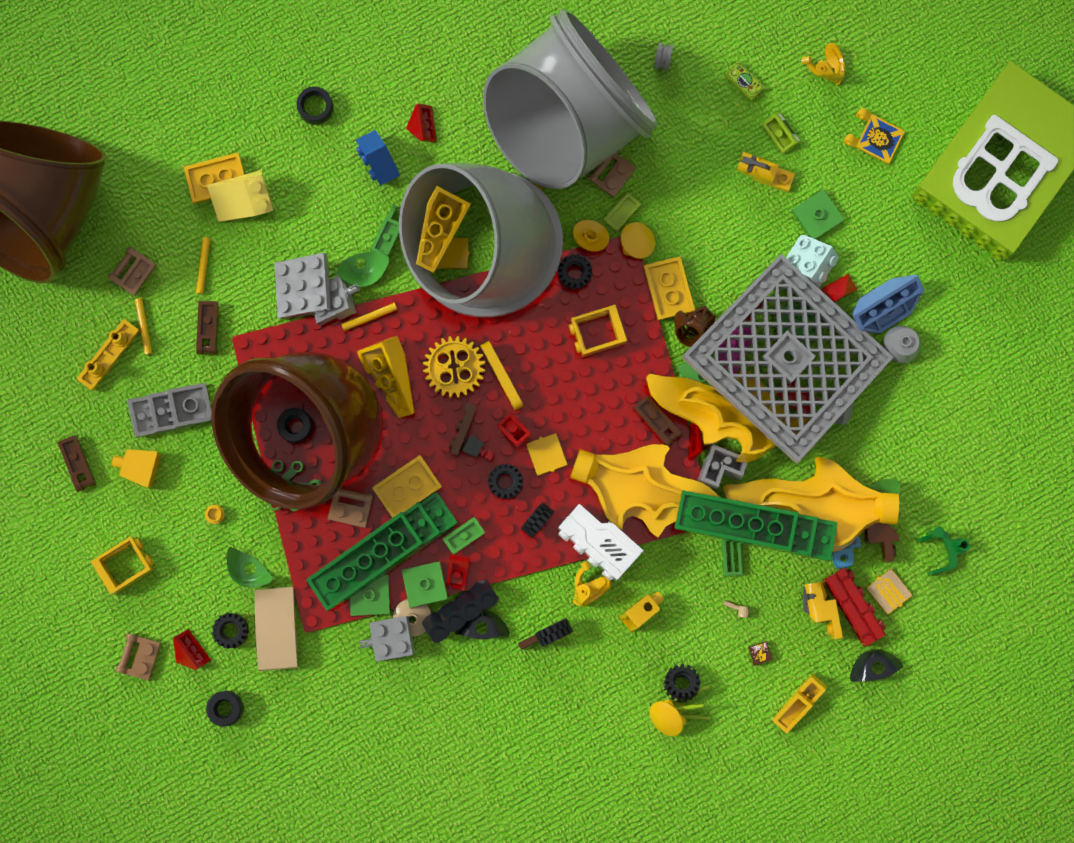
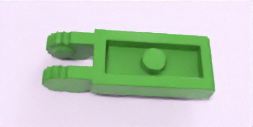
M393 205L388 216L385 217L370 248V252L382 253L389 257L399 236V220L398 222L393 220L398 206Z

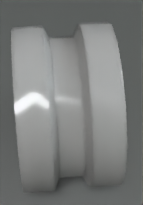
M659 42L653 68H663V70L668 71L674 45L669 44L666 46L664 43Z

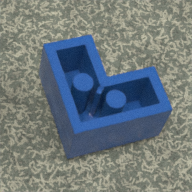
M376 130L356 139L358 144L356 150L365 166H370L371 170L368 172L373 181L377 180L381 186L400 176L385 143Z

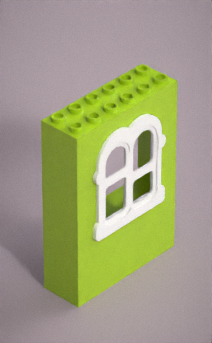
M1010 61L996 77L911 196L914 197V201L918 204H924L928 207L933 215L945 219L946 224L959 229L964 237L976 241V245L980 248H986L994 258L1004 261L1016 251L1074 170V105ZM994 133H999L1014 145L1004 161L998 160L985 150V145ZM1021 151L1026 152L1040 163L1038 169L1024 187L1019 186L1005 175V172ZM982 157L996 168V172L982 190L973 191L965 185L964 176L975 159ZM997 183L1004 184L1017 194V198L1009 208L998 209L990 201V194Z

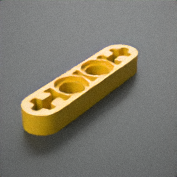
M487 341L480 345L514 410L516 411L523 407L520 397L490 342Z

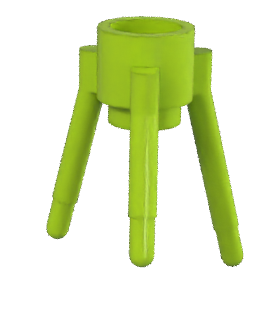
M711 686L699 688L697 694L710 689ZM677 698L671 701L684 718L711 719L710 716L682 714L686 713V710L704 708V704L685 705L683 701L677 702Z

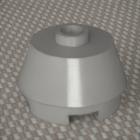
M900 325L891 328L886 333L883 346L893 356V361L907 363L914 360L920 353L921 339L914 329Z

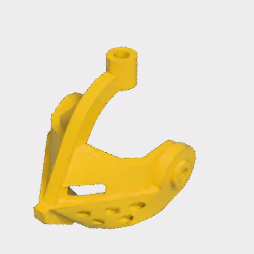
M829 43L825 48L826 61H819L816 67L812 63L811 56L802 57V64H807L809 70L815 75L840 85L845 76V61L838 45Z
M588 561L581 563L582 568L578 570L575 577V599L573 603L581 607L589 605L611 587V581L605 576L588 583H581L583 573L591 568Z

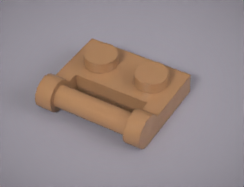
M616 152L598 165L594 172L588 175L587 179L614 199L636 170V167ZM613 159L616 164L603 181L599 180L598 177Z
M128 247L123 259L113 273H109L107 278L136 296L157 265L131 247ZM135 257V262L132 264V266L127 271L125 276L122 278V280L119 279V276L124 271L126 266L129 264L131 259Z
M341 487L332 498L328 520L366 528L374 494H362L345 490ZM341 496L363 501L365 506L363 508L341 503L339 498Z
M127 633L125 648L115 671L149 681L161 642ZM134 642H138L140 644L132 669L127 668Z

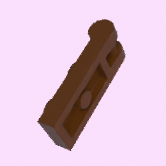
M198 301L197 354L210 353V355H217L218 301ZM204 340H210V345H204Z
M649 395L633 407L661 439L663 444L669 448L673 445L672 442L683 436ZM669 428L672 433L667 437L663 432Z
M467 403L464 407L465 417L463 421L459 420L456 431H458L456 439L452 438L449 445L451 455L459 457L476 414V407L473 403Z
M74 435L57 442L76 491L80 492L87 486H95L96 481L91 473L78 436ZM84 474L86 479L80 481L78 476Z

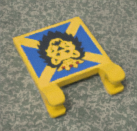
M861 108L857 112L856 117L868 122L860 138L857 139L852 134H848L843 142L889 164L905 131L871 114L867 109Z

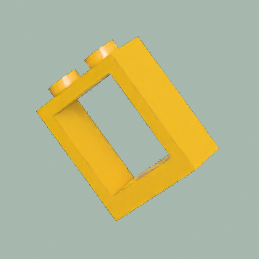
M616 305L571 318L569 329L571 335L576 336L577 342H575L577 353H581L582 357L621 346L627 342ZM609 315L617 340L586 349L578 324Z
M130 536L91 561L110 595H116L155 570L152 566L154 562L149 555H145L143 552L144 545L139 538L136 539ZM132 545L145 569L118 585L104 562Z

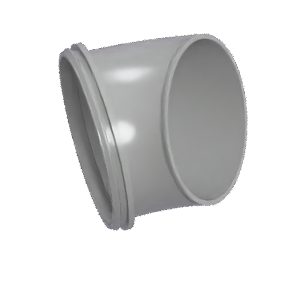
M567 9L560 10L559 14L553 13L550 16L553 25L514 57L496 68L487 78L483 90L485 118L500 151L511 165L527 179L551 189H562L572 185L640 134L645 138H649L652 135L651 130H656L658 126L657 119L624 71L587 27Z
M436 164L419 172L410 182L404 194L399 216V234L406 263L419 285L447 308L473 317L507 315L532 303L546 290L553 280L560 265L563 252L561 223L549 198L527 179L496 167L482 164ZM475 185L483 196L491 215L494 228V256L487 278L480 288L465 298L447 291L437 282L431 271L416 264L427 203L436 186L456 193L464 188Z

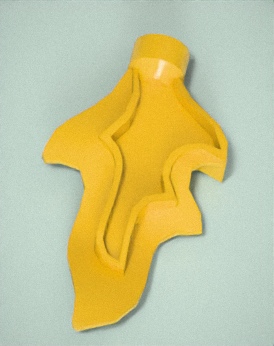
M654 374L647 376L646 380L651 396L664 409L698 425L703 432L704 445L714 444L725 438L738 439L742 451L736 462L745 463L757 460L777 447L714 387L689 378L664 377ZM738 379L737 381L742 384V379ZM747 379V387H755V379ZM760 381V387H765L764 384ZM750 392L753 396L756 397V392ZM761 392L762 401H770L769 392ZM764 405L767 409L771 411L770 405ZM775 405L776 414H784V408ZM779 419L785 424V419ZM790 419V427H798V419ZM803 419V425L805 426L810 419Z
M652 444L617 455H595L580 449L570 478L587 483L593 488L598 496L604 516L610 523L623 530L625 520L634 516L643 520L649 531L656 537L660 536L666 526L676 522L682 490L720 497L709 486L699 481L671 474L663 466L665 455L670 449L666 445Z
M824 457L815 458V475L805 481L764 478L743 484H726L723 486L726 499L798 512L799 514L818 517V519L838 522L833 552L841 551L850 546L865 529L876 523L897 525L899 494L880 493L867 488L852 478L833 460Z

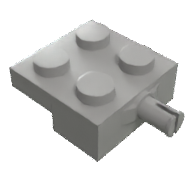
M339 276L330 279L331 310L314 313L316 323L321 326L335 318L342 320L356 313L352 294L360 291L358 284L349 287V283L342 280Z
M409 616L369 623L371 639L360 640V644L367 643L360 645L361 648L372 646L376 661L415 655Z

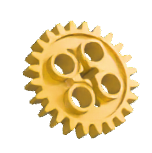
M449 336L448 342L442 338V344L439 345L435 342L436 349L429 348L432 354L425 355L429 360L428 362H423V365L428 367L423 372L429 374L425 379L426 381L432 380L429 384L430 388L436 385L435 392L437 393L442 390L443 397L446 393H449L450 399L453 397V394L460 398V393L462 392L467 396V390L474 392L472 386L479 387L480 385L477 380H483L480 373H485V369L480 368V366L485 365V361H479L483 358V354L477 355L479 347L473 349L474 342L467 345V338L460 342L459 336L456 337L455 341ZM451 351H454L456 366H460L456 369L458 384H455L453 370L450 368L452 367ZM465 352L468 358L465 361L458 360L457 356L459 353ZM446 355L449 357L447 363L441 364L438 361L439 357ZM468 371L471 374L470 378L467 380L461 379V372ZM443 374H450L451 380L444 383L441 381V377Z

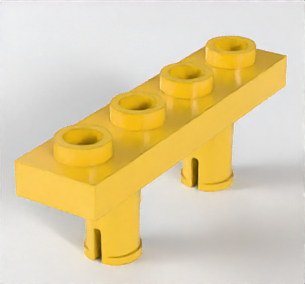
M123 319L118 327L110 332L109 338L92 360L85 364V368L77 377V380L91 391H94L139 334L140 330Z

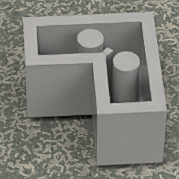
M712 445L707 451L697 481L715 491L719 487L723 475L737 481L743 477L747 463L736 462L739 454Z

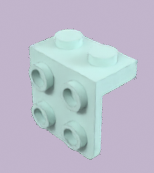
M801 235L786 257L789 262L818 288L826 281L828 273L836 265L839 258L832 246L806 235Z

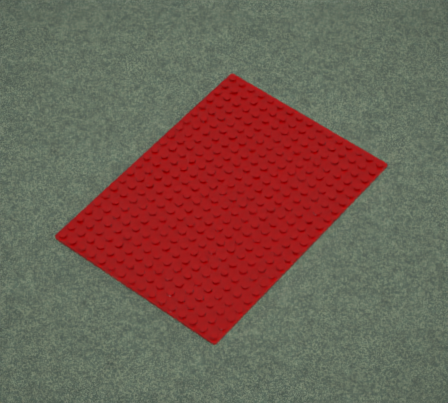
M621 236L609 239L607 247L601 251H589L582 247H577L562 252L561 260H564V257L570 256V254H580L581 257L584 256L587 261H590L592 276L586 287L584 286L580 290L579 288L576 290L567 289L559 281L557 270L549 286L538 298L524 308L507 315L497 317L464 315L447 308L423 288L354 305L356 313L342 320L335 318L321 326L316 323L315 316H310L244 333L232 338L238 365L251 359L275 358L297 352H317L339 358L356 368L368 380L381 406L382 433L376 452L365 468L356 476L344 482L342 489L362 494H374L366 528L328 520L333 497L320 505L300 509L296 512L287 508L274 511L305 632H312L372 616H351L350 598L327 612L306 579L392 519V516L372 487L419 455L442 486L436 492H438L459 524L385 574L389 575L390 611L395 610L400 602L408 599L402 570L440 561L446 588L450 554H453L443 538L473 517L476 518L485 534L454 554L470 558L465 591L470 590L474 584L486 579L489 584L588 559L589 557L585 553L580 555L573 548L575 544L572 541L568 540L566 542L558 535L560 532L558 527L579 504L600 523H608L609 521L604 516L598 496L593 488L587 483L570 478L580 449L595 455H617L652 444L664 445L661 439L633 409L647 395L650 396L683 434L680 439L672 442L673 445L665 455L663 466L673 475L697 481L701 470L697 457L693 460L689 459L690 430L687 419L661 407L650 394L646 380L649 374L664 377H675L660 321L657 320L643 268V259H637L623 253ZM573 265L568 268L567 273L570 278L578 279L582 275V269L577 265ZM490 270L439 284L450 293L465 298L480 288ZM393 303L397 307L396 311L346 331L343 330L341 325ZM616 305L627 339L626 344L582 357L581 353H577L575 342H577L576 336L571 335L569 329L571 318ZM609 315L578 324L586 349L617 340ZM398 336L405 353L414 408L413 414L401 418L396 415L386 401V394L383 390L377 388L375 385L376 380L371 373L367 374L357 353L361 349ZM449 336H451L453 341L459 336L460 342L467 338V345L474 342L473 349L479 347L477 355L483 354V358L479 361H485V365L480 366V368L485 369V373H480L483 380H477L480 386H472L474 392L467 390V396L462 392L460 393V398L453 394V397L450 399L449 393H446L444 397L442 396V390L436 393V385L430 388L429 384L432 380L426 381L425 378L429 374L424 373L423 370L428 367L424 366L423 362L429 361L425 355L432 354L429 348L436 349L435 342L441 345L442 338L448 342ZM487 341L492 345L523 403V407L516 411L512 407L480 345ZM451 351L452 367L450 368L453 370L454 382L458 384L456 369L460 366H456L454 351ZM461 352L457 356V359L460 361H465L468 358L465 352ZM441 355L438 361L441 364H445L448 362L449 357ZM463 371L460 374V378L463 380H467L471 376L468 371ZM443 374L441 377V381L444 383L451 380L450 374ZM275 375L259 394L252 415V423L261 458L270 468H272L274 461H282L285 464V469L277 473L281 477L291 469L294 461H300L304 465V470L301 473H297L289 481L310 483V481L317 479L323 484L327 483L334 471L335 451L332 437L322 415L303 391L288 380ZM467 403L475 405L476 414L465 442L470 435L482 441V448L495 453L492 461L485 459L479 454L474 458L463 452H460L459 457L450 453V442L452 438L456 439L458 431H456L459 420L463 421L465 417L464 407ZM299 408L311 417L313 432L305 442L293 444L284 440L279 434L277 420L285 410ZM509 413H512L532 433V436L518 448L496 426ZM292 419L288 423V429L292 433L300 432L303 427L299 419ZM668 428L663 433L668 437L672 432ZM556 433L567 465L555 469L554 472L549 471L537 476L526 444L538 440L539 437L544 438ZM281 463L276 464L275 468L277 470L282 467ZM296 464L294 467L295 470H299L301 468V465ZM511 464L521 472L523 477L522 489L514 498H498L491 492L488 478L490 472L497 465ZM503 474L499 477L498 484L501 488L508 489L513 485V478L508 474ZM341 496L339 498L341 503L363 508L365 506L363 501ZM544 502L555 512L532 539L521 530V527L536 508ZM634 516L625 520L623 530H621L637 545L687 532L675 529L676 522H673L664 528L659 537H656L649 531L643 520ZM446 588L447 596L463 592V590Z

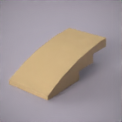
M294 587L255 590L258 671L298 668Z

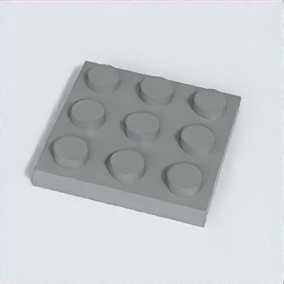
M319 253L275 263L277 315L279 319L331 310L328 254Z

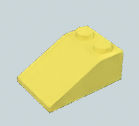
M262 170L207 185L219 222L256 216L273 211V203Z

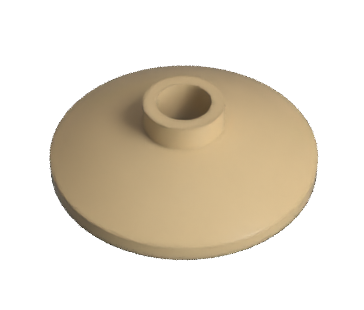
M405 599L396 606L393 618L414 616L416 620L410 622L412 637H416L426 632L422 622L431 614V611L427 605L410 609L408 599Z

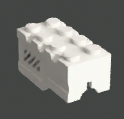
M580 504L558 527L560 531L558 535L566 542L568 540L572 541L575 544L573 548L580 555L585 553L589 557L587 561L592 566L602 568L604 570L602 574L609 581L612 579L618 580L643 552L616 525L610 522L600 523Z

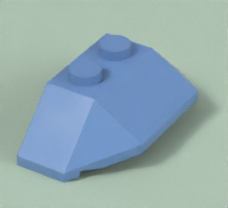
M910 275L890 279L861 297L853 312V317L859 330L881 333L912 314L920 296L924 293L919 276Z

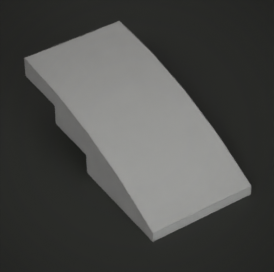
M206 383L169 389L165 392L148 394L145 397L127 400L135 438L212 421V410Z

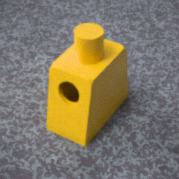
M127 449L124 457L114 455L112 466L121 468V477L152 489L161 453Z
M659 592L654 593L652 596L647 594L619 616V618L632 632L660 610L658 605L664 601V598Z

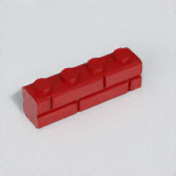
M844 567L827 576L823 581L833 598L836 599V603L862 646L866 647L885 636L884 630L886 628L880 619L877 620L874 616L875 609L871 603H866L863 598L865 596L863 589L855 585L853 581L855 577L850 569L846 570Z

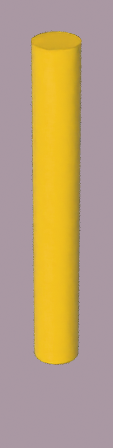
M203 237L196 294H204L210 238Z
M137 298L135 299L144 353L145 355H151L153 353L143 299Z
M393 303L341 325L343 330L346 331L396 311L397 307Z

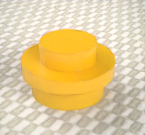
M211 505L205 511V518L211 524H218L224 519V510L218 505Z

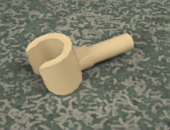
M724 601L723 605L738 610V617L748 618L749 609L747 607Z

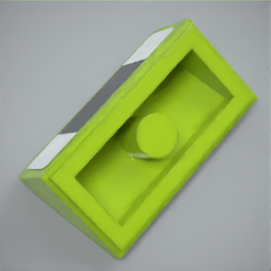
M780 112L774 113L762 123L782 154L801 143Z

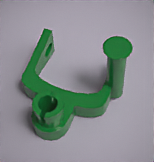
M936 527L934 530L926 532V536L916 539L918 543L935 537L940 538L947 550L948 565L927 572L928 576L956 568L958 564L957 555L965 553L971 546L968 544L969 541L967 539L958 538L951 540L949 534L942 527Z

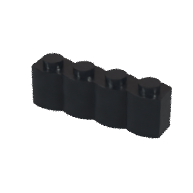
M486 579L474 584L470 590L458 595L454 601L443 605L438 612L427 616L423 620L422 625L434 643L441 642L449 636L450 632L459 630L467 621L477 618L483 610L493 607L499 598Z

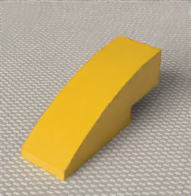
M812 673L789 698L772 721L785 733H788L813 707L817 699L826 691L827 685Z

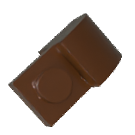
M876 523L865 529V544L881 543L882 561H894L896 547L892 545V542L900 541L896 530L890 525Z

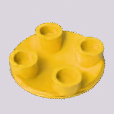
M639 222L626 225L621 231L623 253L637 259L650 256L655 248V238L652 231L646 225Z
M666 699L655 702L650 707L651 721L661 733L668 736H677L681 733L686 720L680 715L670 700Z

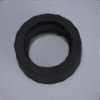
M317 86L308 87L298 95L296 101L297 110L305 122L317 125L326 122L331 117L333 102L329 93L323 88ZM314 95L321 96L326 102L325 111L318 116H311L304 110L305 100Z

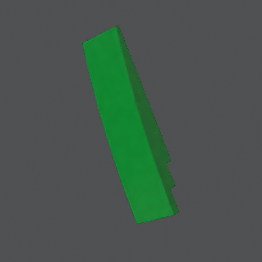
M682 490L675 529L831 562L838 522L818 519V517L803 515L798 512Z
M435 492L421 503L417 502L405 512H400L306 580L328 612L405 562L459 523L438 492Z

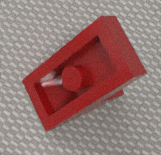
M509 413L496 425L516 448L532 436V433L512 413Z
M450 554L446 588L465 591L470 565L469 557Z

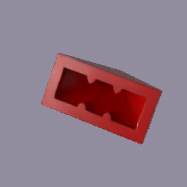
M416 104L406 129L420 141L435 143L437 139L432 106Z
M848 273L820 290L835 303L858 289Z
M692 422L689 429V459L691 460L710 447L709 444L704 445L703 432L698 425Z
M189 629L173 638L176 663L197 670L211 661Z

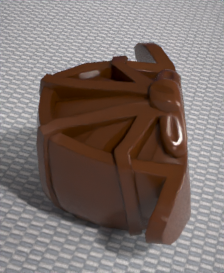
M707 306L697 308L687 314L679 310L674 317L675 334L679 342L685 346L692 347L715 323L716 315L707 309Z

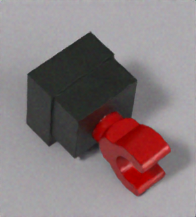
M471 435L468 436L461 449V452L467 455L469 454L476 458L479 454L489 461H492L495 453L482 448L483 442Z

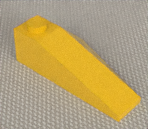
M436 186L427 203L416 261L417 265L434 273L471 203L444 188Z
M398 336L357 351L364 370L367 374L371 373L376 380L375 385L386 394V401L396 415L401 418L413 414L414 408L405 353Z

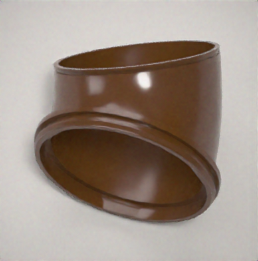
M0 120V267L35 283H48L63 274L67 266L65 256L82 229L102 177L106 154L100 148L83 139L57 130Z
M317 352L290 353L275 358L251 359L241 363L232 369L219 385L213 400L211 414L213 435L217 448L231 473L248 491L261 500L287 509H305L326 502L341 489L344 482L362 471L376 452L381 438L383 422L378 397L368 380L349 363ZM275 375L288 380L303 391L322 415L332 437L335 451L334 471L327 483L305 485L289 481L276 474L264 462L256 448L252 434L254 406L265 385Z

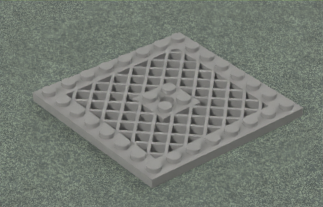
M780 254L682 356V359L797 464L893 359V356L866 331L859 330L857 323ZM774 289V297H767ZM779 289H787V297H779ZM762 302V309H755ZM767 302H775V309H767ZM780 302H788V310H780ZM793 302H801V310H793ZM755 314H763V322H755ZM750 315V322H743ZM768 315H776V322H768ZM781 315H789L790 323L781 322ZM794 315H802L803 323H795ZM807 315H815V323H808ZM738 327V335H730ZM743 327H751V335H743ZM756 327H764V335H756ZM769 327H777L778 335H769ZM782 328H790V332L787 330L782 334ZM795 328H803L804 336L796 335ZM808 328H816L817 336H809ZM821 328H829L830 336H822ZM730 340H739V348H731ZM744 340H752V348H744ZM757 340H765V348H757ZM770 340H778L770 347ZM724 341L726 342V348H718ZM809 341H817L818 349H810ZM822 341H830L831 349H823ZM835 341H843L844 349H836ZM718 353H726L727 361H718ZM731 353H740V361H732ZM745 353H753V361H745ZM758 353H766L761 358L764 361H758ZM785 353H789L792 355V362H789L784 358ZM814 354H818L819 362H811L816 357ZM824 354H831L832 362H824ZM837 354H844L845 362H837ZM850 354H857L858 362H850ZM722 366H727L728 372ZM732 366H741V374H733ZM746 366H754V374H746ZM759 366H767L768 374H759ZM812 366L820 367V375H812ZM825 367H833V375H825ZM838 367H846V375H838ZM851 367H858V368L851 374ZM805 368H807V375L800 374ZM736 379H742V384H740ZM747 379H755V387H747ZM760 379H768L769 387H760ZM773 379H781L782 387H774ZM800 379H808V388H800ZM813 379L821 380V388H813ZM795 380V388H787V383L791 384ZM826 380H834V388H827ZM839 380H846L841 386L839 385ZM750 392H756V397L753 396ZM761 392H769L770 401H762ZM774 392H782L783 401H775ZM787 392H796V401H788ZM801 392L809 393V401H801ZM814 393H822L823 401H815ZM827 393H834L828 400ZM764 405H770L771 411L767 409ZM775 405L784 406V414H776ZM789 406H797V414H789ZM802 406H810L811 414H803ZM815 406H822L816 413ZM779 419H785V424ZM790 419H798V427H790ZM803 419H810L809 422L804 426Z

